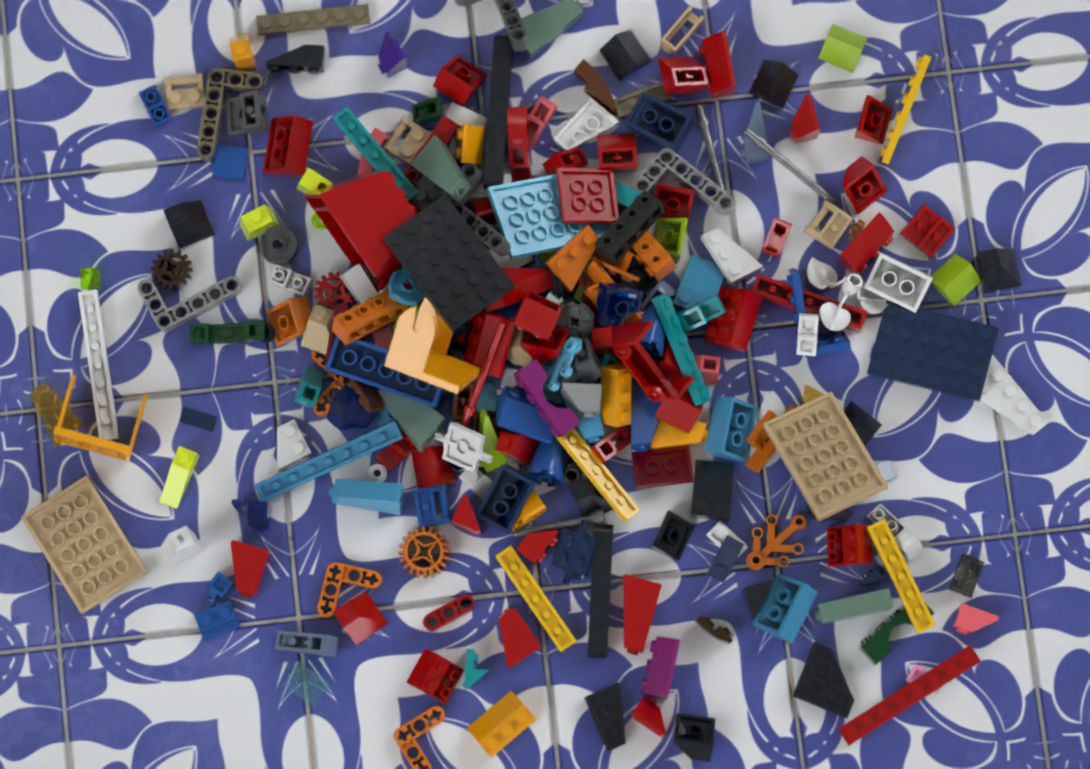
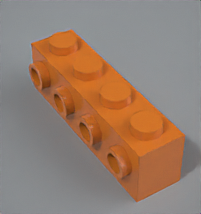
M648 230L629 250V252L632 251L635 254L634 258L639 265L643 264L646 267L645 271L649 277L652 278L654 276L658 282L676 269L673 258Z
M386 289L381 294L370 297L365 302L353 306L350 310L337 314L333 319L332 331L345 345H348L400 318L401 314L408 310L409 305H403L389 296V290Z

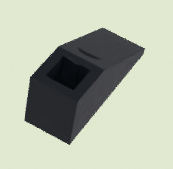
M305 44L266 61V66L272 72L289 70L290 73L297 74L300 71H306L309 74L317 75L319 72L324 73L326 50L323 45Z

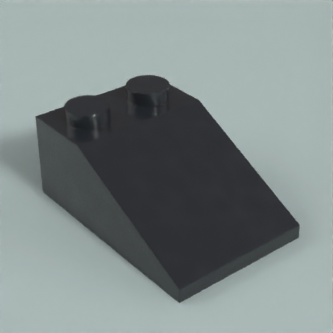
M706 460L695 461L690 517L729 521L734 463Z

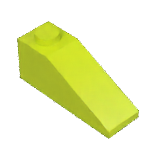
M181 446L178 447L166 479L160 503L178 509L200 457L198 453Z

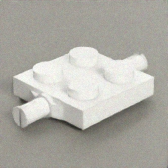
M455 422L449 424L446 435L436 432L434 435L435 440L443 442L444 451L442 459L475 473L478 471L480 460L488 464L492 461L493 456L483 452L485 435Z

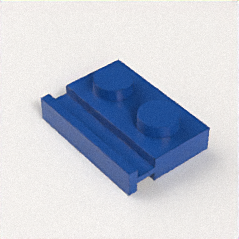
M231 601L194 614L204 641L241 627Z

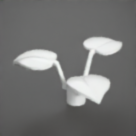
M814 257L809 261L807 278L812 286L819 290H824L827 286L834 288L843 284L842 288L845 295L839 305L827 302L819 310L821 321L830 330L840 331L849 324L851 319L850 313L841 308L848 295H853L857 292L856 299L860 300V307L870 314H879L888 305L886 300H890L861 286L862 279L859 275L853 273L847 278L844 277L836 282L837 273L831 266L816 260Z

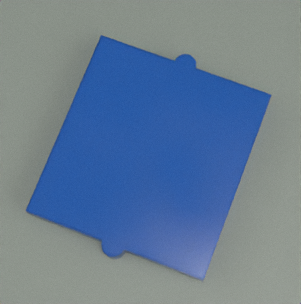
M217 144L212 177L224 178L227 181L230 179L243 181L248 148L235 147L233 144L231 146Z

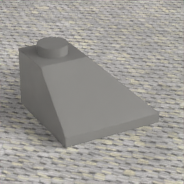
M562 383L560 395L579 415H583L585 418H594L595 415H599L602 384Z

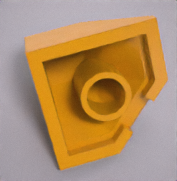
M534 490L531 492L512 528L513 532L546 513L544 503Z

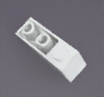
M881 503L866 516L872 524L884 519L886 520L901 554L909 562L924 549L919 538Z

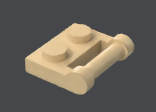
M196 73L195 76L177 78L164 77L168 111L203 108L205 90L202 73ZM192 83H197L198 88L172 91V86Z
M402 116L400 119L401 123L388 143L385 142L382 148L405 163L410 164L431 133L412 122L409 118ZM406 127H409L411 131L397 150L394 148L395 144Z
M824 200L822 208L803 232L832 250L852 222L853 217L829 201ZM828 211L834 213L820 233L815 231Z

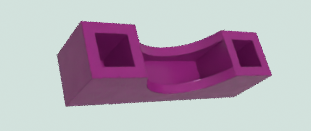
M537 359L530 361L514 373L516 384L525 390L528 401L531 404H535L539 417L542 420H546L552 435L563 437L581 423L570 407L557 408L546 400L543 393V383L547 374Z

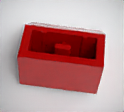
M693 56L658 59L666 95L699 93L709 84L705 66Z
M635 133L597 135L599 168L613 169V172L637 171Z
M527 289L517 308L513 324L520 330H527L533 333L535 337L548 341L560 316L562 306Z
M855 524L827 528L828 567L873 565L872 539L867 530L869 525Z
M425 648L406 683L446 704L464 670Z

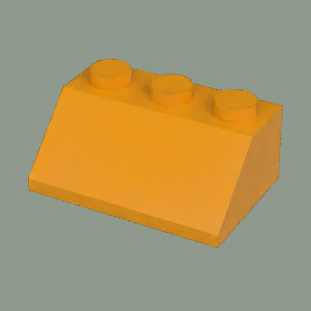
M623 362L601 366L603 374L601 376L602 424L614 427L630 425L631 373Z
M510 691L468 726L467 730L488 755L493 758L532 725L536 718L519 698Z

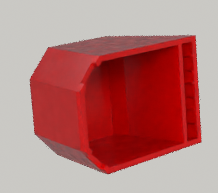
M386 170L368 171L303 195L351 265L360 264L376 290H382L389 282L391 275L401 266L383 242V237L418 213L412 203L409 204L406 200L407 195L401 187L398 188L395 184L396 179L393 174Z

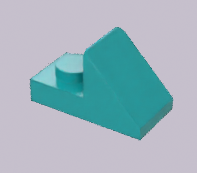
M467 649L464 689H470L489 673V670L474 669V666H478L479 654H475V649Z

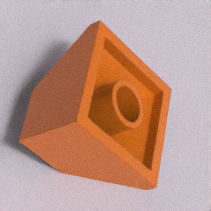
M307 297L289 298L267 310L270 325L276 331L274 339L277 347L304 333L311 314Z

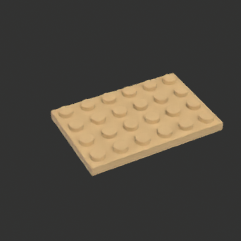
M832 391L763 423L766 433L818 522L888 489L886 481Z
M87 475L21 516L82 615L148 573Z

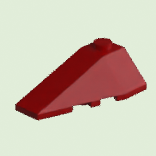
M502 268L515 285V288L484 311L490 312L521 301L527 289L539 294L554 288L550 269Z

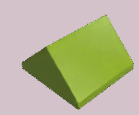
M832 24L818 59L854 72L867 38Z
M658 218L654 238L674 260L680 261L688 218Z
M954 254L931 275L934 277L931 284L953 307L981 283V279L972 264L957 254Z

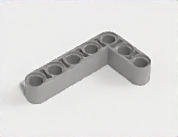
M670 148L662 149L634 181V190L642 193L643 191L639 190L638 187L645 184L648 186L645 191L651 194L656 189L657 183H661L670 174L688 189L695 190L694 194L720 214L727 216L734 211V200L730 194ZM665 156L672 158L669 162H664L662 159ZM681 167L687 169L686 172L682 174L678 173L677 170ZM654 170L660 172L657 176H652L650 173ZM694 179L701 180V183L698 185H694L691 182ZM709 190L716 192L714 196L706 195ZM723 202H729L731 204L728 208H723L721 206Z
M229 276L182 302L167 308L157 287L151 280L144 279L138 284V292L154 322L162 332H170L238 296L242 291V284L235 276ZM232 282L238 284L235 290H229L228 285ZM145 286H152L150 293H143ZM213 292H221L220 297L212 299L211 295ZM196 301H204L203 306L195 308L194 304ZM160 302V308L153 310V303ZM181 309L187 310L184 317L177 316L178 311ZM163 319H170V323L167 326H161Z

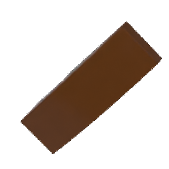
M583 59L574 69V76L586 84L584 93L614 115L616 113V106L608 86L598 72Z

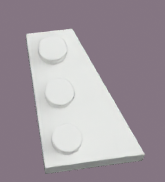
M590 98L554 137L553 141L564 150L576 148L618 125L619 121L594 99Z
M718 227L703 234L700 238L730 285L761 270L763 267Z

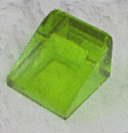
M80 268L81 290H100L101 271L99 268Z

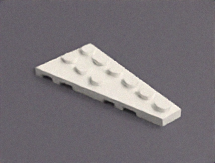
M992 354L980 402L994 409L1001 416L1003 415L1029 434L1034 435L1049 422Z

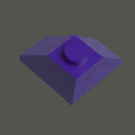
M387 31L378 56L379 64L377 65L381 73H386L387 77L390 78L408 68V64L395 38L392 39V34L390 31Z

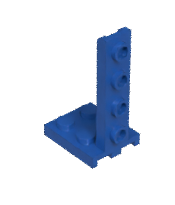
M795 268L789 269L790 275H787V282L789 287L792 286V294H789L791 305L795 306V312H792L794 324L797 323L798 326L799 313L806 314L800 275ZM795 330V336L797 340L798 330ZM830 331L829 334L824 335L817 333L816 355L851 349L850 340L844 331Z

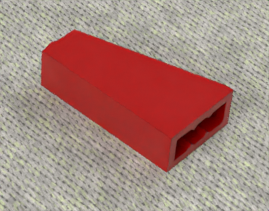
M624 574V648L627 649V653L638 656V653H643L662 584Z

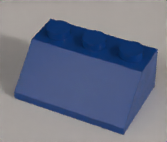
M505 385L496 401L497 426L550 444L553 435L548 429L549 425L546 420H542L539 417L535 404H531L526 398L527 393L520 391L518 388ZM547 400L552 406L558 408V404L551 400Z

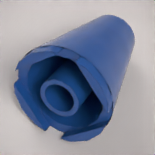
M653 304L648 306L642 316L643 319L639 321H653L654 323L640 343L652 359H658V355L662 357L664 353L665 330Z
M554 435L550 444L540 441L526 470V475L538 485H541V482L548 483L547 487H558L564 481L563 446Z

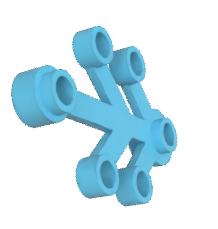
M570 337L564 344L558 357L544 362L543 368L547 370V377L544 383L552 376L547 386L551 391L556 392L559 389L560 382L557 381L559 375L566 379L572 375L573 369L570 366L574 355L578 354L582 349V340L580 338Z

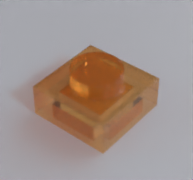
M860 219L857 224L853 222L848 230V233H850L848 239L853 241L863 230L866 223Z

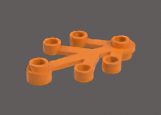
M774 514L768 515L766 518V547L760 551V538L763 536V530L760 527H755L751 532L753 550L746 558L747 566L752 570H760L764 565L786 568L790 563L788 557L781 556L778 559L766 556L771 552L801 555L804 551L802 544L783 545L781 543L795 530L804 529L807 524L806 518L801 514L793 516L791 524L775 538V525L778 519ZM773 517L775 523L770 524L768 518ZM796 519H801L803 521L802 525H797ZM755 530H759L761 532V535L759 537L754 535ZM800 546L801 552H795L794 547ZM754 557L759 558L760 562L758 564L753 563L752 559ZM786 559L787 564L784 566L781 565L780 560Z

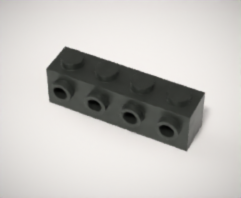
M645 190L636 196L633 203L623 210L621 216L609 226L604 235L597 239L594 244L597 253L613 265H616L665 212L662 201Z

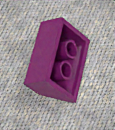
M659 636L656 637V641L652 640L650 652H653L651 660H647L645 669L649 673L647 679L643 678L641 690H645L644 695L667 700L680 640Z

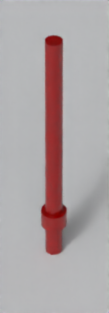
M503 321L498 322L471 398L464 408L463 412L465 414L461 425L468 428L471 417L475 415L477 401L506 323Z

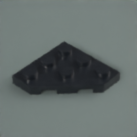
M813 642L792 697L847 719L854 703V698L839 667L833 649Z

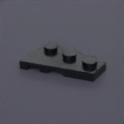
M620 682L584 697L607 751L609 752L626 744Z

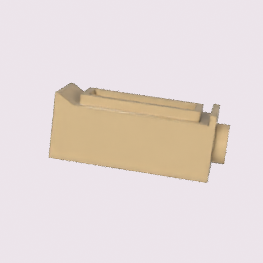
M691 6L687 8L661 39V48L669 55L673 54L676 56L684 44L704 23V17L701 15L698 18L693 14ZM686 21H689L694 26L675 47L669 41Z

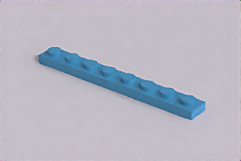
M393 420L254 484L263 503L402 439L403 436L396 421Z

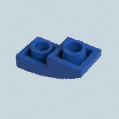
M156 85L138 92L154 126L172 119Z

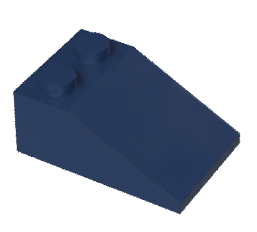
M642 92L624 125L662 149L670 148L677 153L693 125V116Z

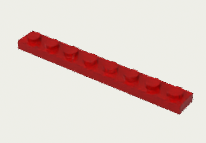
M969 645L846 723L838 730L848 746H850L979 664L981 660L972 646Z

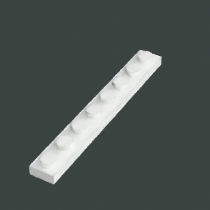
M98 290L78 292L99 438L109 441L119 440Z

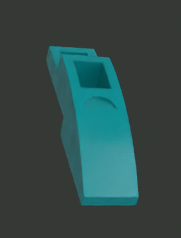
M717 294L687 309L676 312V315L679 317L680 325L685 333L724 314L726 310Z

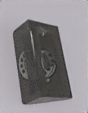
M961 554L949 590L972 598L984 562L970 555Z

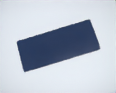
M184 407L179 421L213 431L217 417Z

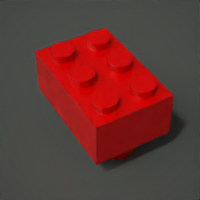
M720 287L718 296L726 312L710 320L704 341L720 349L746 351L763 297L748 289Z

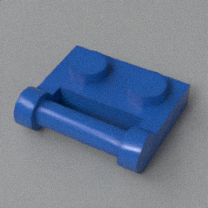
M447 484L413 490L420 529L422 526L427 528L452 523L453 516L450 514L446 492L448 490ZM439 492L443 518H437L433 493Z

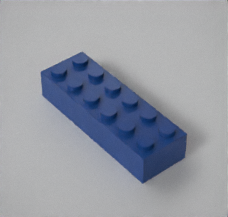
M336 335L325 370L434 408L438 407L444 389L384 366L389 349L361 339L345 345Z

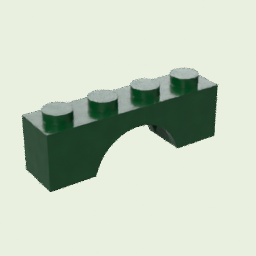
M926 604V606H927V608H928V610H929V612H930V614H931V616H932V615L934 614V612H933V611L930 609V607ZM905 608L901 612L897 609L889 616L891 620L887 624L882 622L875 628L876 634L872 637L867 635L860 642L862 646L859 649L874 666L891 652L889 647L891 631L901 624L913 625Z

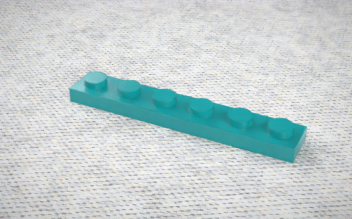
M348 107L332 118L375 171L386 170L393 174L396 179L395 184L398 188L401 187L404 190L408 203L419 195L417 189Z
M668 294L652 298L683 377L693 376L695 378L688 387L695 406L710 402L709 390L702 379V373L698 369L695 356L689 347L687 336L680 325V319L676 315L671 298H669Z

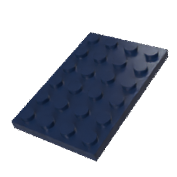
M886 300L888 305L883 311L867 375L980 402L999 327L920 308L915 313Z

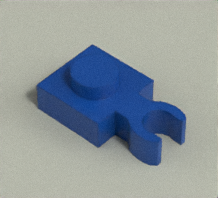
M218 571L206 586L211 591L202 597V601H205L207 597H211L212 602L209 606L212 607L216 602V597L220 596L223 599L234 585V582Z

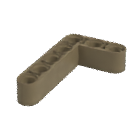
M214 68L209 72L197 144V152L203 161L210 162L216 155L226 90L243 93L254 90L262 92L264 90V82L258 73ZM217 75L222 76V80H221V81H219V82H214V81H213V79H214L215 76H217ZM234 78H241L239 84H232ZM259 80L258 86L253 87L250 85L252 81ZM217 93L220 96L217 100H211L212 94ZM214 111L217 113L214 118H208L210 112ZM207 130L214 131L210 137L205 136V132ZM205 148L211 149V152L208 155L202 154V151Z

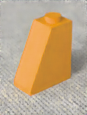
M249 34L230 37L229 44L237 70L246 72L256 70L257 66Z
M659 419L651 450L684 445H700L702 440L706 441L709 430L705 429L706 423L696 421L690 433L687 434Z

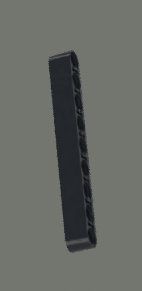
M494 35L483 190L504 183L507 110L510 100L513 48L508 35Z

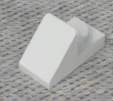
M479 469L475 473L465 470L459 476L483 501L492 481Z

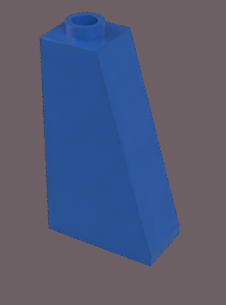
M635 378L631 379V450L645 452L651 449L659 419L654 417L661 402L651 401Z

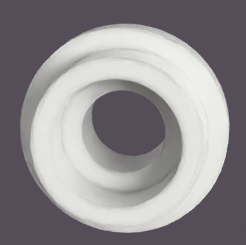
M381 464L372 465L368 470V477L371 481L383 482L387 478V470ZM376 470L381 471L379 477L374 476Z

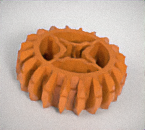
M422 526V532H419L418 528L415 527L414 531L416 534L413 535L408 531L407 533L410 538H402L406 544H399V547L404 549V551L398 552V555L404 556L399 561L400 563L407 562L403 566L405 570L411 567L409 570L410 575L417 571V578L420 577V573H423L424 579H427V573L430 572L431 577H435L433 571L437 570L440 574L439 566L447 567L443 560H450L445 554L451 553V550L444 549V547L449 546V542L442 543L446 538L445 535L438 538L440 531L437 530L433 534V527H430L428 532H426L425 526ZM429 537L435 541L429 544H422L418 538ZM414 543L417 547V553L412 559H409V548ZM418 545H420L422 548H425V550L426 548L429 549L427 552L431 560H429L427 556H420L421 549ZM439 545L440 557L435 562L432 552ZM421 560H426L431 566L421 568L414 564Z

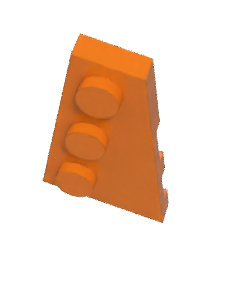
M589 225L584 226L546 261V264L568 292H571L592 256L595 250L594 244L599 238Z

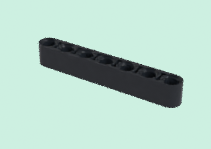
M594 524L593 537L599 539L592 561L588 657L607 658L613 525Z

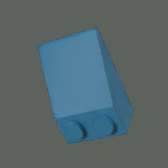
M691 255L674 299L673 307L677 310L687 309L717 295L724 279V275L715 262Z

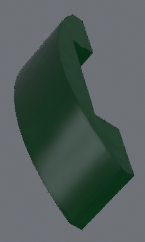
M245 321V323L212 325L208 323L189 324L190 344H236L265 340V321Z

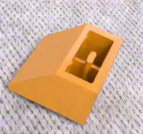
M463 124L457 129L456 140H459V147L455 148V159H458V163L482 165L484 126Z

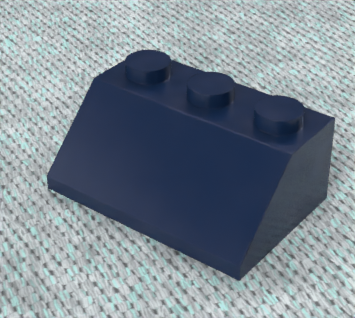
M502 464L475 516L509 534L536 482L509 464Z

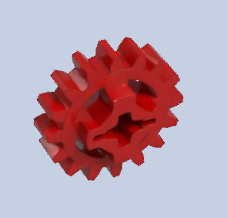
M338 271L334 276L332 272H329L328 278L325 275L321 276L322 281L318 280L316 282L319 287L314 288V291L318 292L314 299L319 298L320 300L317 305L323 304L325 308H330L333 311L334 307L348 309L347 304H353V301L350 299L353 296L339 277L340 273ZM330 280H337L335 284L327 283ZM343 286H345L347 294L344 292ZM336 287H338V288H337V291H336V293H337L338 295H336V296H334V297L332 298V296H333V295H332V294H333V291H331V290H333V289H335ZM336 300L343 302L339 305H333V302Z

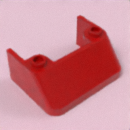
M653 321L618 325L613 331L614 352L645 391L647 397L654 402L679 400L695 378L693 376L666 378L641 345L640 341L653 326Z

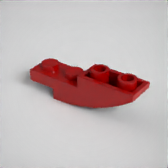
M527 106L508 107V154L512 182L532 179Z
M443 115L412 161L434 135L448 147L460 125ZM410 164L403 173L415 188L426 178Z

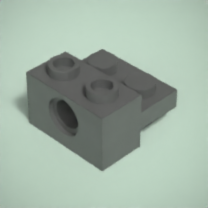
M254 90L240 93L239 97L226 99L227 127L230 137L244 134L252 136L269 132L267 100L264 94Z
M588 337L581 339L582 349L578 354L574 355L570 366L573 369L572 375L567 379L560 375L562 383H575L583 379L586 384L603 376L598 354L593 349V345Z

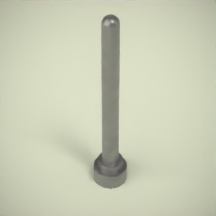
M601 508L592 512L591 515L515 530L513 536L519 538L531 533L580 525L581 519L589 521V523H597V525L605 524L604 512Z

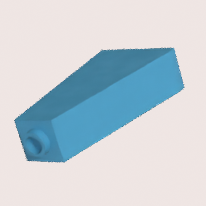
M559 375L557 381L560 382V387L556 393L565 408L570 407L581 422L576 426L579 434L585 442L589 441V444L600 442V439L604 437L600 413L595 415L594 418H585L583 415H579L560 395L562 382ZM580 379L577 382H575L578 384H585L583 379Z
M335 479L334 485H330L329 496H331L332 503L400 515L404 500L403 484Z

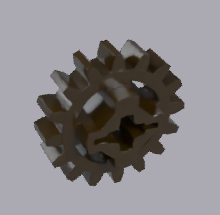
M171 249L170 253L163 250L164 255L157 254L159 260L152 261L156 265V267L151 268L152 272H156L152 277L153 279H158L156 283L157 285L162 284L163 289L169 286L170 290L173 291L174 286H177L180 290V284L187 285L185 280L192 279L189 273L193 272V268L189 267L192 265L191 260L186 261L188 256L186 254L182 256L181 250H178L177 253H175L174 249ZM172 258H177L181 260V262L173 261ZM170 263L175 268V276L170 272ZM184 271V274L182 275V277L179 278L181 272ZM167 277H168V278L172 279V282H171V281H166V280H164L163 278H167Z

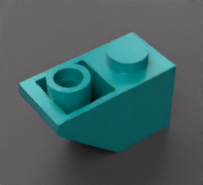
M305 366L293 402L307 408L314 407L322 388L324 373Z

